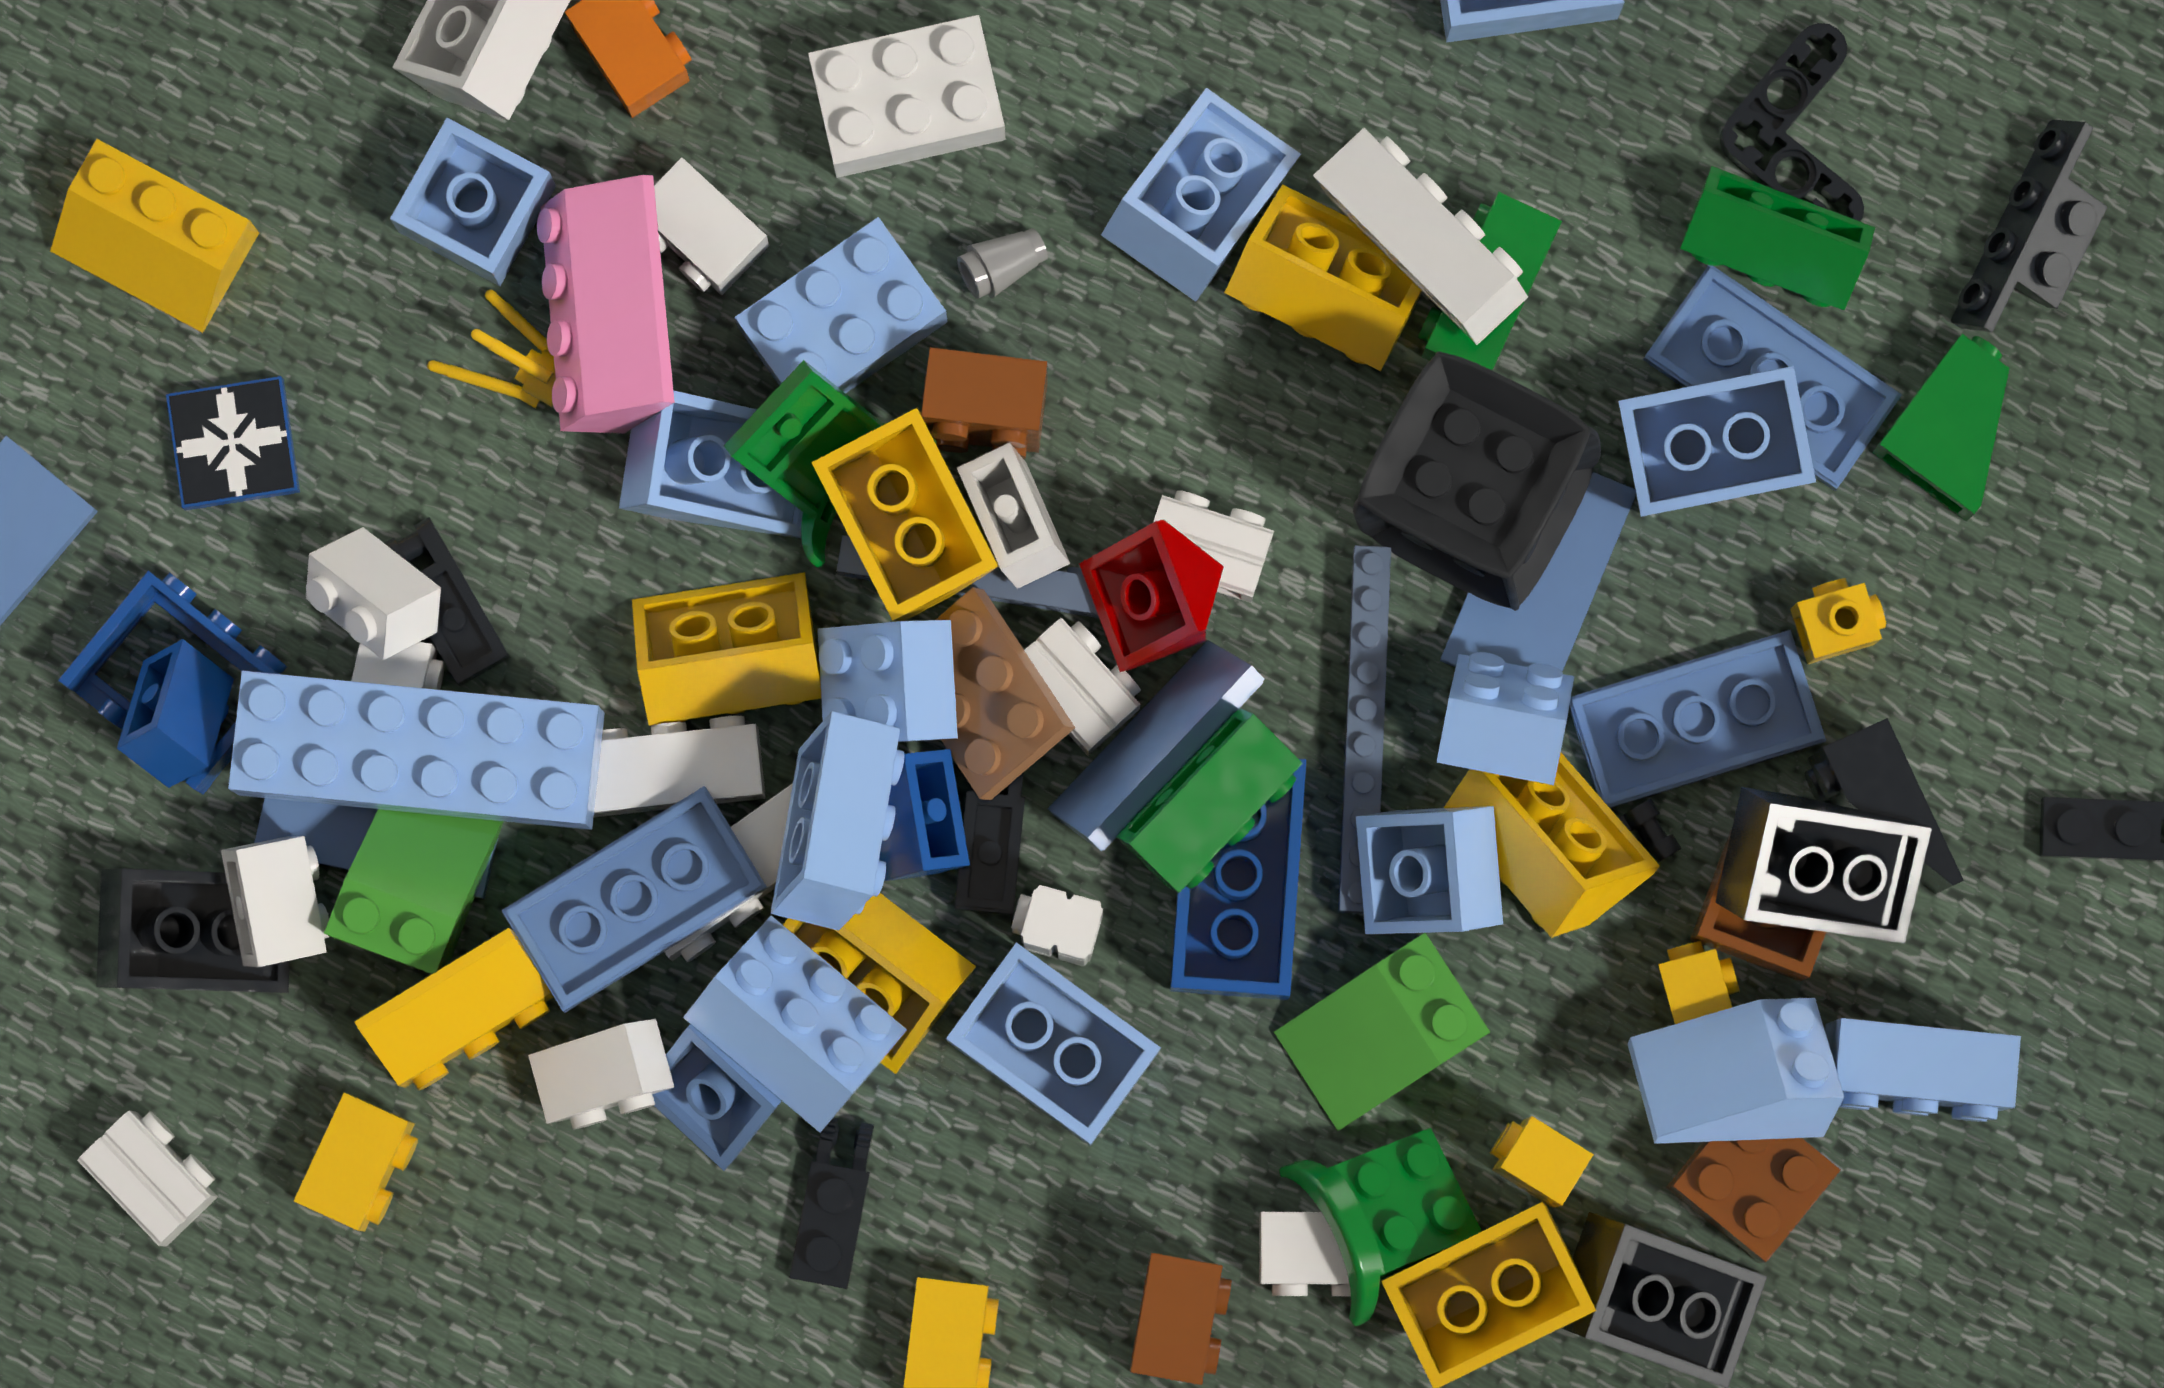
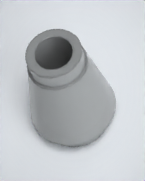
M1031 228L1025 232L1021 231L968 245L967 253L957 257V264L967 288L976 299L985 295L994 298L1038 266L1039 263L1047 260L1048 253L1039 233L1034 228Z

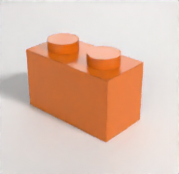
M582 0L564 11L570 26L631 118L690 81L684 65L692 61L675 32L672 31L664 36L653 20V17L660 14L654 0Z

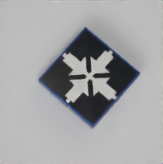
M282 376L166 394L181 504L185 511L300 493L285 384Z

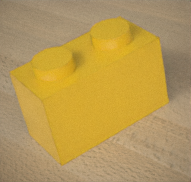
M343 1093L295 1196L294 1202L357 1231L365 1232L369 1222L379 1225L393 1197V1193L385 1189L394 1168L402 1171L405 1170L417 1146L418 1138L410 1135L415 1123L351 1094Z
M1533 1116L1522 1120L1520 1125L1514 1121L1511 1124L1508 1123L1490 1151V1154L1499 1159L1492 1171L1552 1208L1563 1206L1594 1155Z
M917 1277L903 1388H989L992 1359L980 1356L983 1334L995 1335L999 1299L988 1298L989 1286Z

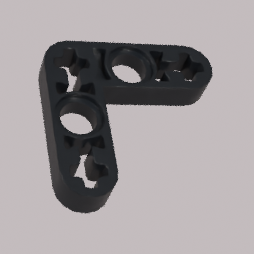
M1817 23L1808 26L1798 35L1728 118L1720 134V145L1726 157L1757 183L1799 199H1804L1814 189L1818 179L1821 178L1828 185L1821 190L1820 194L1832 203L1837 202L1840 198L1845 199L1850 204L1845 212L1847 216L1861 222L1864 215V204L1859 193L1786 133L1836 74L1847 56V43L1845 36L1840 30L1830 24ZM1826 38L1833 44L1829 54L1835 60L1830 63L1822 58L1816 63L1807 75L1818 80L1814 86H1811L1802 72L1787 66L1786 63L1792 59L1799 68L1811 52V48L1806 42L1810 39L1818 44ZM1778 80L1791 82L1799 93L1798 104L1788 110L1774 107L1767 96L1768 86ZM1751 124L1757 127L1759 133L1756 141L1767 151L1770 150L1774 141L1783 147L1772 156L1765 171L1756 165L1762 160L1764 156L1762 153L1750 145L1743 151L1734 145L1738 138L1737 133L1732 130L1734 127L1738 126L1743 130L1749 128ZM1786 160H1795L1801 163L1808 175L1807 183L1797 190H1788L1782 187L1775 175L1777 165ZM1816 197L1814 198L1812 204L1827 209Z

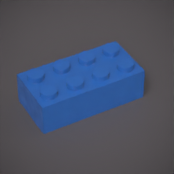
M1299 759L1303 764L1293 773L1296 781L1291 789L1276 802L1271 803L1268 800L1252 816L1255 824L1249 833L1235 845L1230 846L1226 844L1211 859L1214 867L1208 876L1194 888L1188 889L1185 887L1180 893L1177 892L1170 992L1280 1000L1289 999L1292 978L1306 759Z

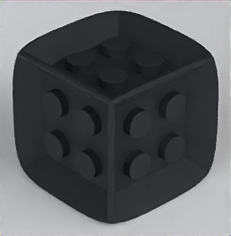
M1439 351L1415 380L1368 467L1358 499L1353 507L1357 526L1364 534L1371 536L1383 547H1391L1392 553L1416 567L1480 599L1516 611L1538 583L1583 500L1594 466L1598 463L1601 456L1599 435L1577 416L1546 397L1482 365Z

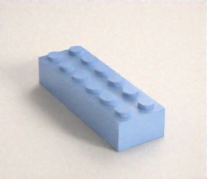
M242 671L228 789L239 796L592 830L605 713L599 705Z

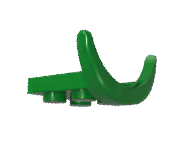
M803 360L724 444V447L731 457L803 512L801 520L803 549L808 560L819 568L825 563L826 539L837 512L811 462L886 423L878 420Z
M1431 1128L1328 1168L1314 1161L1300 1160L1279 1169L1281 1177L1296 1182L1313 1199L1336 1239L1348 1275L1351 1293L1349 1320L1354 1326L1367 1322L1373 1315L1379 1296L1381 1278L1413 1266L1482 1232Z

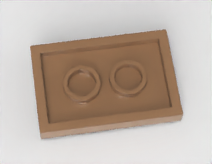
M972 587L936 619L951 620L958 738L941 739L947 749L951 750V756L979 799L992 800L1074 730L1075 726L985 590Z

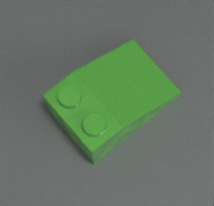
M378 809L345 877L324 934L431 975L447 966L451 961L504 821Z
M1423 933L1274 1031L1279 1042L1337 1131L1490 1033L1426 933Z

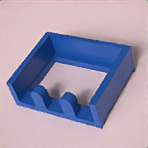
M148 570L58 681L77 693L97 709L102 716L122 730L130 702L96 674L155 602L241 671L282 674L287 666L261 645L252 654L235 639L242 630L216 609L206 617L190 603L197 594L170 572L161 581ZM236 721L214 747L216 749V756L210 767L197 777L191 776L185 779L190 787L202 795L232 759Z

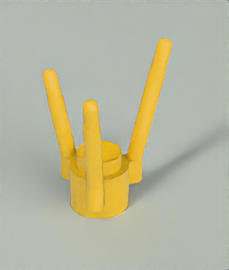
M487 290L485 298L532 342L542 354L531 349L528 355L525 356L480 329L472 330L471 337L490 351L519 367L514 379L524 385L519 386L435 360L429 361L427 368L432 372L520 399L535 409L540 401L553 407L552 389L556 376L554 356L548 350L547 339L494 290Z

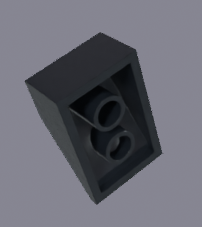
M1888 718L1826 745L1808 758L1812 769L1805 771V777L1816 800L1828 801L1831 804L1919 823L1932 828L1919 882L1934 894L1964 881Z
M1741 787L1715 902L1747 921L1905 943L1932 828L1919 823L1796 795Z
M123 868L101 869L96 987L289 993L290 960L262 967L243 966L225 873Z
M1589 1212L1572 1259L1597 1311L1561 1329L1728 1388L1767 1276Z

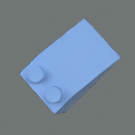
M1206 88L1122 198L1101 236L1196 302L1301 154Z
M673 390V404L631 429L619 509L670 520L801 538L803 512L796 506L794 508L791 502L731 457L724 447V444L757 409Z
M1815 998L1760 999L1630 1037L1628 1042L1629 1052L1654 1144L1824 1137L1844 1099V1093Z

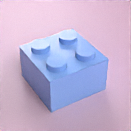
M446 118L390 220L400 234L488 281L501 286L538 219L541 211L540 206L549 200L556 185L549 171L459 123Z
M951 620L897 621L818 629L823 721L831 711L897 727L900 728L898 742L958 738Z
M1476 652L1470 656L1458 654L1437 763L1554 785L1574 676L1565 675L1559 668L1548 664L1536 663L1524 667L1505 663L1501 657L1486 652Z
M1494 806L1395 810L1356 816L1365 934L1463 932L1503 924Z

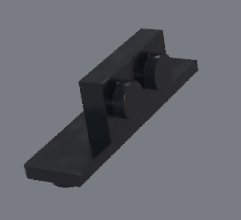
M2051 120L2036 139L2034 152L2022 177L2012 188L2009 195V203L1995 231L1986 240L1984 253L1973 276L1959 295L1958 306L1951 318V322L1957 327L1993 332L2014 288L2047 308L2058 309L2107 209L2106 205L2068 179L2093 130V127L2088 123Z

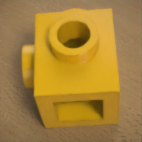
M1846 578L1830 581L1812 588L1813 598L1797 602L1790 609L1807 665L1873 646L1882 639L1880 629L1886 628L1885 615L1876 594L1869 596L1865 583L1848 587Z
M1701 941L1667 950L1670 961L1658 964L1675 1024L1732 1008L1729 994L1740 992L1731 957L1719 960L1716 949L1704 952Z

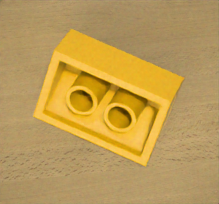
M96 139L68 188L50 252L203 333L259 232L249 219Z
M1282 184L1248 239L1224 293L1241 301L1244 306L1253 311L1263 312L1293 327L1296 332L1305 337L1315 338L1345 353L1348 358L1357 363L1367 364L1381 371L1401 335L1422 290L1347 216Z
M918 408L811 462L892 621H905L950 598L999 567Z
M805 572L632 599L637 672L648 725L684 722L688 719L725 713L738 714L751 709L782 704L795 705L808 700L821 699L820 667Z
M1561 752L1554 785L1469 769L1444 806V808L1494 806L1500 881L1512 891L1530 912L1533 920L1551 938L1590 925L1651 877L1660 867L1656 860Z
M881 893L877 897L872 896L865 903L862 912L854 914L839 931L787 918L783 924L790 932L907 1029L880 1062L894 1074L906 1062L976 968L974 964Z
M507 928L355 1021V1024L397 1085L406 1088L414 1083L417 1090L420 1091L449 1073L444 1064L465 1052L468 1059L471 1060L498 1044L500 1041L495 1033L515 1021L518 1027L522 1029L550 1012L546 1002L554 996L515 932Z
M1543 1202L1381 1281L1433 1388H1440L1597 1311L1547 1206Z

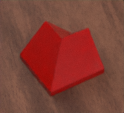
M1165 520L1155 521L1079 563L1120 672L1134 669L1206 642V628L1224 566Z

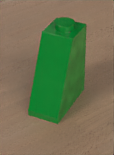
M1962 333L1872 453L1964 521H1968L1982 505L2010 368L1999 361L2002 358V354L1990 342L1979 336L1969 339Z

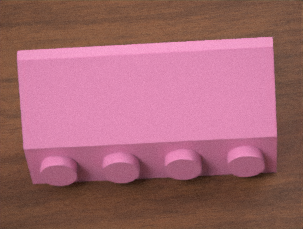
M638 175L564 189L540 206L541 211L537 219V234L539 240L544 243L546 265L542 275V290L544 296L549 299L551 321L547 332V346L550 354L554 356L556 376L552 389V403L554 409L559 412L560 431L624 434L674 403L653 175Z

